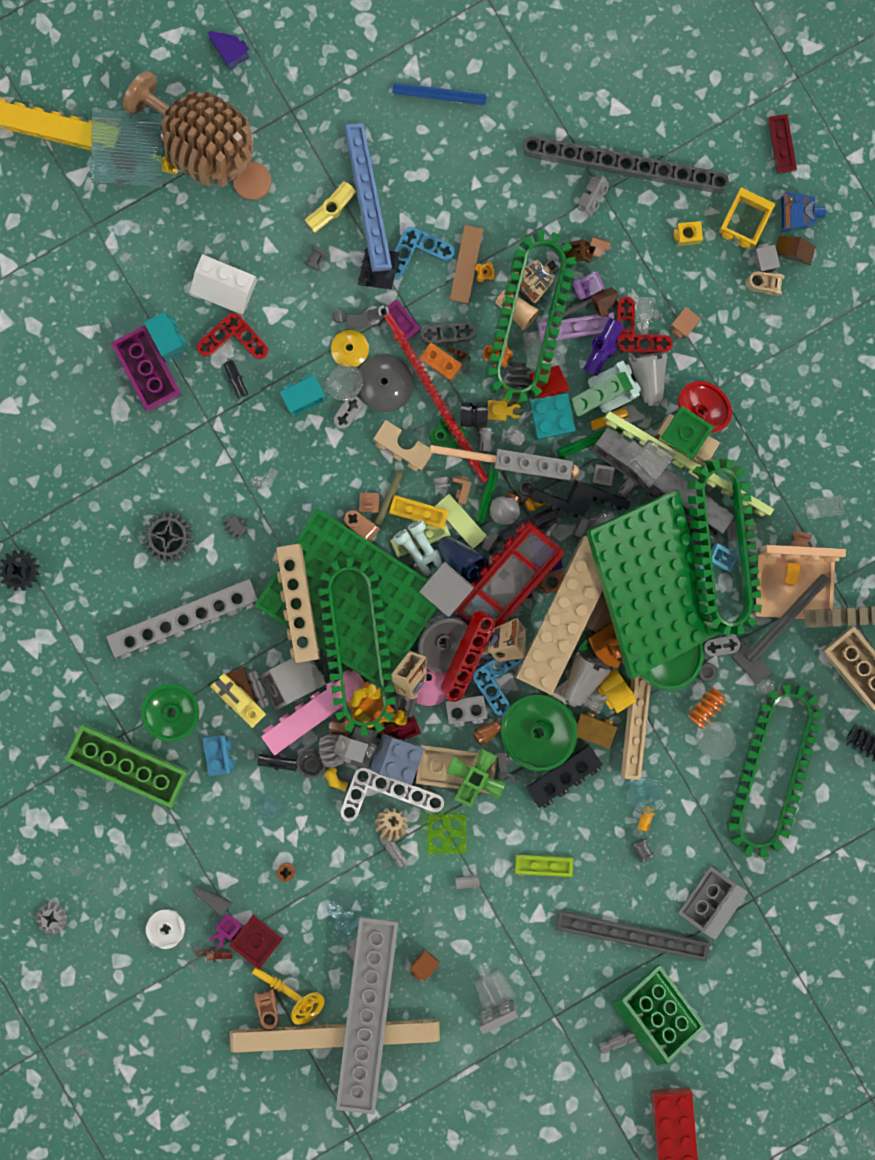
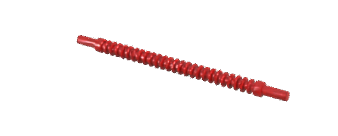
M391 313L386 315L384 318L394 333L392 335L395 341L398 340L397 344L401 345L400 349L404 350L403 354L407 355L406 359L410 360L409 364H412V369L416 370L414 373L418 374L417 378L421 379L420 383L424 384L423 388L426 387V393L429 392L430 395L428 397H432L431 402H435L434 407L437 406V411L441 412L440 416L444 417L442 420L446 421L445 425L449 426L448 430L452 431L451 435H454V440L458 441L456 444H460L459 449L472 452L473 447H469L470 442H466L467 438H464V433L460 432L459 424L455 423L456 419L452 418L453 414L449 413L450 409H447V404L443 403L445 400H441L442 395H438L439 390H435L436 385H432L433 381H430V376H427L428 372L424 371L425 367L421 366L422 362L418 361L419 357H416V352L412 351L414 348L410 347L411 343H408V338L404 337V331L399 329ZM468 459L469 466L474 468L481 482L483 483L488 480L486 473L479 463L480 461Z

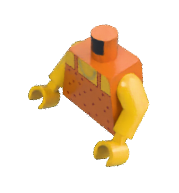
M368 681L361 689L353 692L351 700L348 702V706L353 712L351 716L355 720L369 723L376 720L382 713L383 697L380 693V688L376 689V686ZM387 704L386 711L394 713L395 711L392 706ZM398 710L391 722L405 725L407 716H404L402 710ZM383 716L380 723L390 721Z

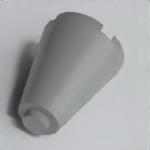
M663 352L662 356H660V353L639 355L635 360L633 357L628 358L635 380L640 386V393L644 403H648V406L659 405V401L663 400L667 353Z
M577 651L564 694V698L567 699L566 703L573 707L581 706L611 671L610 667L596 657H587L588 654L582 651Z

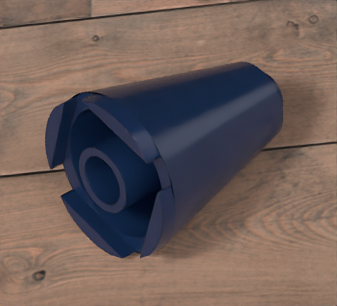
M445 536L440 539L438 550L444 561L469 583L473 580L476 581L480 577L478 574L483 567H488L489 562L485 556L456 538Z

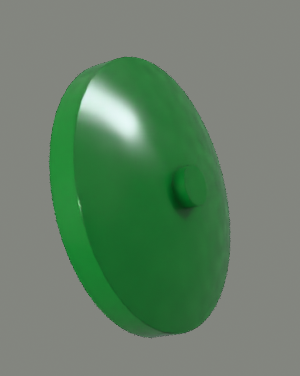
M703 643L640 675V677L650 686L660 690H676L687 686L697 677L703 665Z
M531 694L519 699L507 710L501 725V738L505 750L517 764L533 771H547L560 766L571 756L577 744L578 727L573 713L561 700L546 694Z

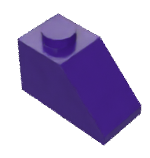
M214 31L207 33L230 70L249 58L247 53L249 48L244 40L240 42L237 36Z

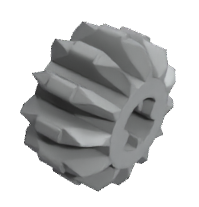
M337 734L326 735L319 740L320 757L326 767H336L344 762L340 760V755L333 753L339 738Z

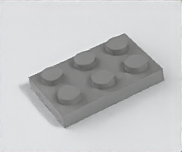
M503 1000L497 1004L498 1007L492 1010L487 1008L480 1012L481 1015L478 1016L482 1034L518 1018L516 1005L513 1000Z

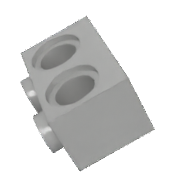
M484 695L462 698L458 702L446 701L449 724H453V727L465 726L464 722L472 721V724L484 723L483 719H487ZM473 705H479L482 709L481 713L477 716L471 714L470 709ZM454 708H460L463 711L460 718L452 716L451 712Z

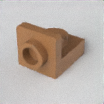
M458 475L457 478L453 477L452 483L463 486L462 488L458 487L455 499H459L458 504L466 506L471 482L468 481L469 478Z

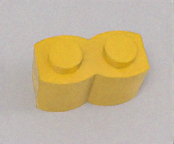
M616 669L612 670L596 688L601 697L605 696L607 698L605 702L609 709H614L617 713L637 701Z

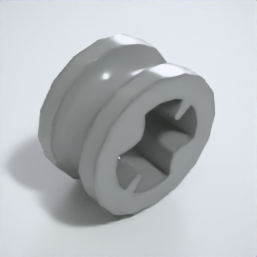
M441 477L433 479L435 483L434 489L451 487V484L448 483L450 478Z

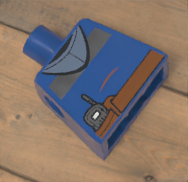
M784 192L781 196V232L811 228L815 224V218H825L826 207L815 206V197L789 192Z

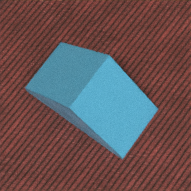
M712 543L713 566L732 573L739 555L718 543Z

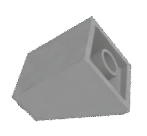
M290 659L259 676L275 710L326 685L323 673L316 666V660L296 663L295 659Z

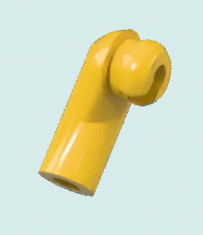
M328 767L327 771H325V778L329 786L345 792L348 782L338 779L335 767Z

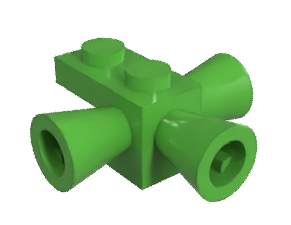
M480 748L476 765L471 764L470 768L454 756L446 774L464 778L454 800L472 808L482 788L498 800L506 782L488 778L489 773L486 772L498 756Z

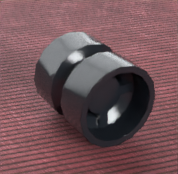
M461 402L460 427H471L474 424L476 428H487L488 403L473 405L472 402Z

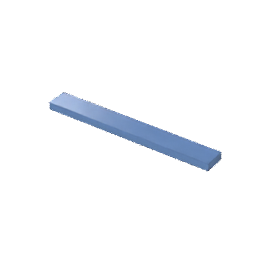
M364 123L348 124L344 126L372 272L391 270V259Z

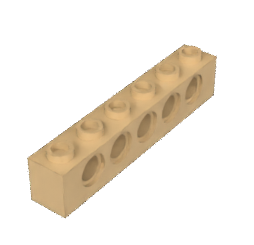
M294 544L277 547V552H274L275 563L279 564L280 567L277 576L279 583L283 585V590L280 591L282 602L286 603L287 610H284L285 621H289L290 629H287L289 641L292 640L293 648H290L292 660L295 659L296 663L321 659L302 545ZM289 560H293L295 563V568L292 571H288L285 567L286 562ZM292 579L298 581V587L295 590L289 588V582ZM296 598L300 599L302 603L299 609L292 607V601ZM299 617L305 621V625L301 629L295 625V621ZM303 636L308 640V645L305 648L300 647L298 644L299 638Z

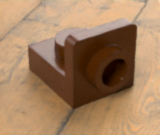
M583 239L569 242L572 249L565 253L566 258L575 257L576 262H592L593 248L588 242Z

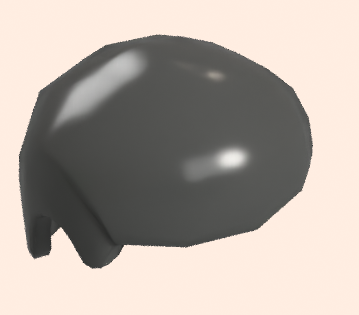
M314 748L304 749L296 760V767L299 773L306 778H316L324 771L325 765L322 763L320 752Z

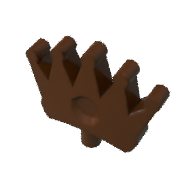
M453 348L447 349V352L468 361L471 359V356Z

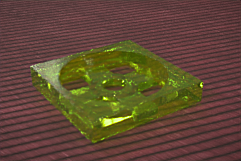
M428 814V853H466V814ZM443 818V827L440 830H432V825L438 819ZM451 818L461 824V830H454L451 827ZM445 830L451 832L449 837H444L443 832ZM462 837L461 844L455 849H451V840ZM432 838H441L443 840V849L437 848L433 844Z

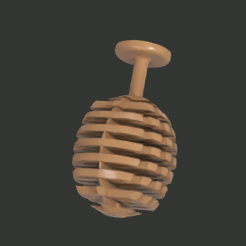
M150 71L139 74L125 93L123 108L130 114H137L148 105L164 116L161 121L162 145L164 144L165 156L168 162H172L174 167L180 169L182 173L190 176L191 179L200 182L202 185L210 186V184L215 185L218 183V187H224L227 184V180L231 181L234 177L236 180L249 166L254 152V139L247 116L242 115L240 110L233 108V105L225 102L224 99L206 91L205 94L201 92L197 94L196 91L192 90L187 93V97H182L180 100L178 98L169 106L154 96L157 88L156 76Z

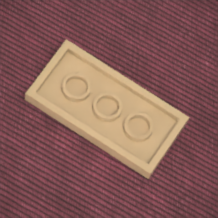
M421 745L425 750L417 769L416 784L459 789L464 778L446 774L453 757L455 756L470 768L471 764L476 765L479 753ZM497 758L486 771L489 773L488 778L494 779ZM482 788L480 793L489 794L486 790Z

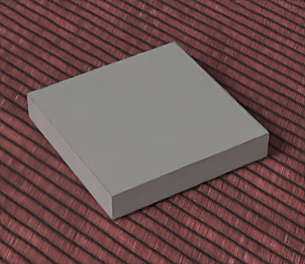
M444 562L420 590V593L450 617L474 587Z

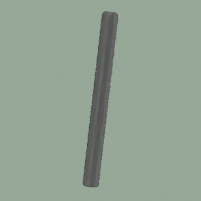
M821 574L746 654V658L750 662H754L826 586L830 579L825 574Z

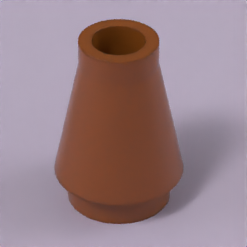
M495 720L475 728L472 735L480 746L486 745L501 731V726Z

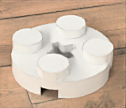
M163 909L155 912L146 925V935L149 941L162 949L176 946L184 937V920L174 910ZM163 924L171 927L169 934H165V931L161 932Z

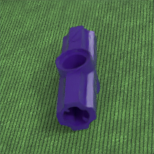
M611 317L609 318L602 334L596 336L591 343L593 351L583 368L584 370L598 376L606 359L615 354V342L624 324Z

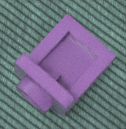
M593 272L580 280L572 282L574 286L573 292L580 300L591 297V295L605 289L598 272Z

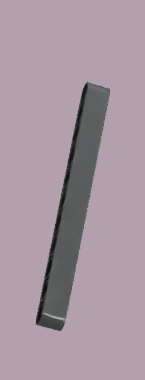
M536 136L527 137L523 145V152L529 158L711 193H722L729 183L728 176L718 171ZM533 143L537 146V149L531 151L527 148V145ZM553 147L556 152L548 154L545 149ZM570 150L574 153V156L568 158L564 152ZM590 154L593 160L585 161L583 156ZM609 158L612 163L610 165L603 164L602 159ZM621 162H628L630 164V168H623L621 166ZM646 165L649 171L642 172L639 166ZM663 168L667 171L668 174L666 176H662L659 174L658 170ZM683 172L686 175V179H679L677 173ZM696 176H703L705 182H697ZM714 180H722L724 186L718 187Z

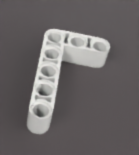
M360 767L352 779L341 809V817L349 822L357 818L368 788L432 812L442 810L444 799L438 793L413 784L400 782L379 775L367 768ZM360 771L368 773L369 777L366 781L359 780L358 773ZM380 777L384 778L387 782V785L383 788L376 785V780ZM397 784L403 785L405 788L404 793L396 794L394 786ZM359 789L362 792V797L354 799L351 791ZM414 791H420L423 794V798L420 801L413 800L412 793ZM432 798L440 799L441 804L439 807L434 808L430 805ZM347 807H352L355 810L353 817L345 815L344 811Z

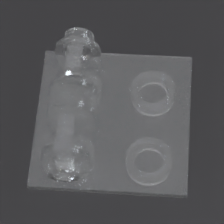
M545 329L522 333L527 364L531 371L536 370ZM561 330L559 336L555 339L557 340L556 348L553 351L545 349V351L554 352L553 360L549 362L552 364L551 367L566 364Z
M533 410L529 413L525 411L517 421L519 424L516 427L512 425L504 435L506 437L505 443L509 440L516 447L523 444L525 436L518 429L532 415Z

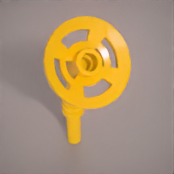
M257 967L251 973L270 984V987H274V990L277 989L278 992H283L297 1002L291 1012V1020L297 1025L313 1020L324 1006V997L320 993H310L302 997L285 985L284 981L281 982V979L277 980V977H272Z

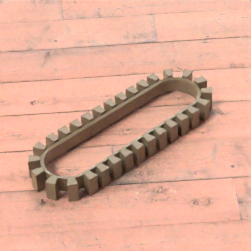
M869 606L868 609L867 607H858V609L849 607L846 610H843V608L804 610L805 627L832 626V624L833 627L844 624L854 626L856 623H859V625H868V623L873 625L875 624V606Z

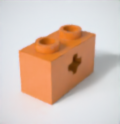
M431 342L420 356V362L450 383L462 368L460 362Z

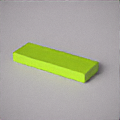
M516 854L515 874L573 877V857Z

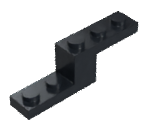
M576 479L566 500L532 486L528 493L533 497L532 500L539 504H543V502L549 503L550 508L557 511L564 509L568 511V515L578 518V515L585 517L592 498L603 504L607 501L611 503V507L617 510L622 508L628 510L631 504L627 499Z

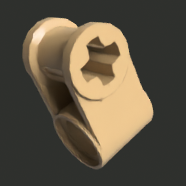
M757 271L747 278L746 287L753 292L781 296V285L785 276L778 273ZM753 277H756V278L759 279V281H760V285H759V286H756V285L753 284V282H752V278H753Z

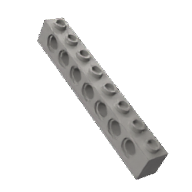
M248 579L106 637L114 658L120 657L123 660L132 656L131 652L138 650L139 653L150 649L149 645L156 643L158 646L168 642V637L174 635V638L185 635L184 631L188 629L195 631L203 628V623L209 621L210 624L220 621V617L227 614L230 617L238 614V609L243 607L246 610L253 608L259 598L252 580ZM237 593L241 594L243 598L240 604L233 602V596ZM221 600L224 602L225 607L219 612L215 609V604ZM200 608H205L207 611V615L203 619H200L197 615V611ZM182 615H186L189 618V622L185 626H182L179 622ZM164 622H168L171 625V630L168 633L162 631V624ZM147 629L153 632V637L150 640H146L144 637V632ZM129 636L135 639L133 647H129L126 644V639Z

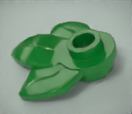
M440 419L437 427L430 432L431 442L436 446L459 449L456 444L458 441L454 440L455 436L451 435L452 431L448 430V425H445L446 421ZM458 426V428H461L460 432L464 433L463 437L465 438L467 431L463 427ZM437 433H441L443 438L438 439Z

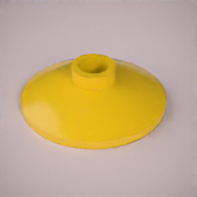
M355 330L340 332L335 336L331 344L333 359L339 365L346 368H354L361 365L369 353V345L366 338ZM352 345L353 350L347 351L346 346Z

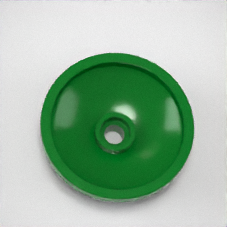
M178 684L160 685L150 691L143 701L141 709L142 722L146 730L155 738L167 742L178 741L187 737L195 729L199 720V705L195 696L187 688ZM171 708L175 710L174 716L169 714Z

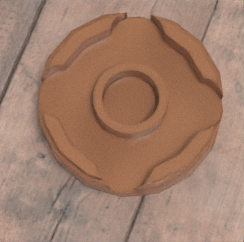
M250 162L249 166L236 180L235 177L233 178L234 188L244 199L259 200L270 191L271 175L262 164Z

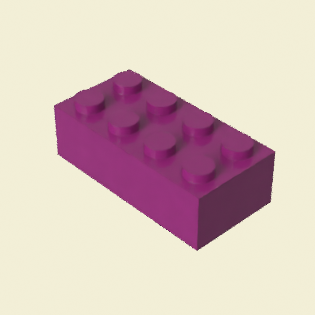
M145 325L111 342L115 353L148 413L183 396Z

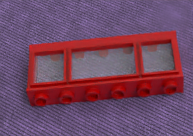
M529 520L526 524L522 523L516 530L517 534L514 538L510 537L504 544L505 548L492 557V563L488 567L482 568L478 574L480 577L476 581L470 582L474 587L473 590L454 612H457L470 623L475 612L484 610L495 621L494 628L503 625L565 555L564 549Z

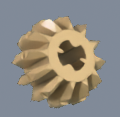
M387 808L383 813L380 812L378 814L375 825L378 826L376 832H382L381 838L387 836V841H390L392 838L396 841L399 839V836H404V830L408 828V825L405 823L407 817H401L402 811L396 813V809L393 808L390 812Z

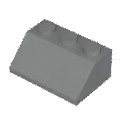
M710 866L678 914L703 933L716 940L748 892Z

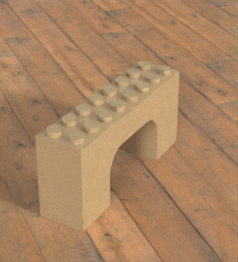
M587 536L579 540L564 571L565 575L533 641L527 647L525 658H523L513 676L550 695L553 694L603 591Z

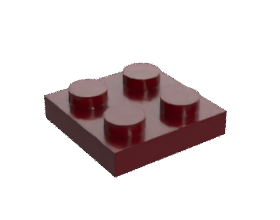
M253 914L229 946L260 969L283 940V937Z

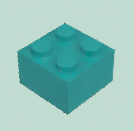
M163 312L144 322L161 356L167 362L187 352L185 346L188 344L181 332L176 331L179 327L172 315L168 316Z
M306 375L300 379L301 382L295 385L290 383L282 388L283 391L280 394L292 417L327 401L315 375Z
M568 393L530 401L529 405L537 441L575 433Z

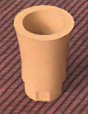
M505 290L495 301L501 309L503 307L501 306L503 298L506 296L504 295ZM518 297L512 320L525 331L535 320L540 309Z

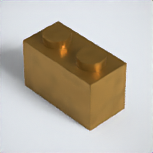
M585 711V714L580 713L576 722L578 737L610 749L617 727L613 726L614 722L603 718V721L595 719V714Z

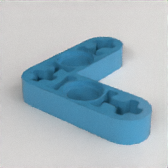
M408 227L403 232L395 252L404 248L408 250L409 255L404 259L399 257L398 261L401 262L399 265L400 274L396 273L394 280L402 278L415 249L446 262L454 257V247L450 243L417 228ZM414 232L416 239L411 240L410 246L413 247L410 248L406 245L408 241L407 233L411 234ZM425 240H432L434 247L432 249L424 248L423 243ZM437 243L441 244L439 246L440 249L445 250L446 248H449V252L451 253V255L447 254L446 257H444L443 252L440 250H438L437 253H434V251L437 249Z
M492 657L477 666L473 673L475 683L493 711L499 716L506 714L510 708V703L495 678L520 664L523 658L509 660L510 664L508 665L506 661H502L503 667L500 670H496L493 668V663L496 660ZM480 671L485 673V679L487 680L485 684L483 679L478 677V672ZM494 686L497 688V692L494 695H488L486 689ZM498 697L501 704H505V709L503 710L498 708L496 701Z

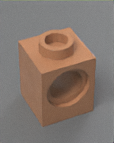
M685 307L671 325V333L679 339L681 337L685 339L701 318Z

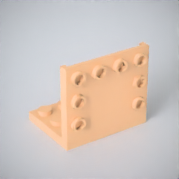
M777 545L758 547L757 566L759 574H756V578L760 579V586H756V589L761 590V598H755V604L762 605L761 613L755 612L754 616L781 618L821 574H825L830 581L795 619H804V610H832L835 562L840 561V558L846 557V549ZM786 563H800V576L794 587L782 583L786 573Z

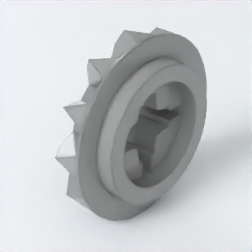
M47 903L40 907L36 913V923L39 929L45 933L55 934L66 925V911L57 903ZM51 913H53V918H55L57 921H53L48 926L49 920L44 916H50Z

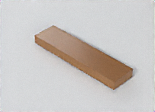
M464 226L450 301L469 304L475 266L483 234L482 228Z

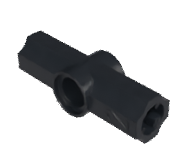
M552 508L545 509L500 530L499 532L504 543L510 537L514 538L518 527L528 520L540 530L557 523L558 520Z

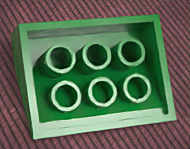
M660 965L623 991L611 1003L656 1065L668 1064L705 1028L703 1022Z

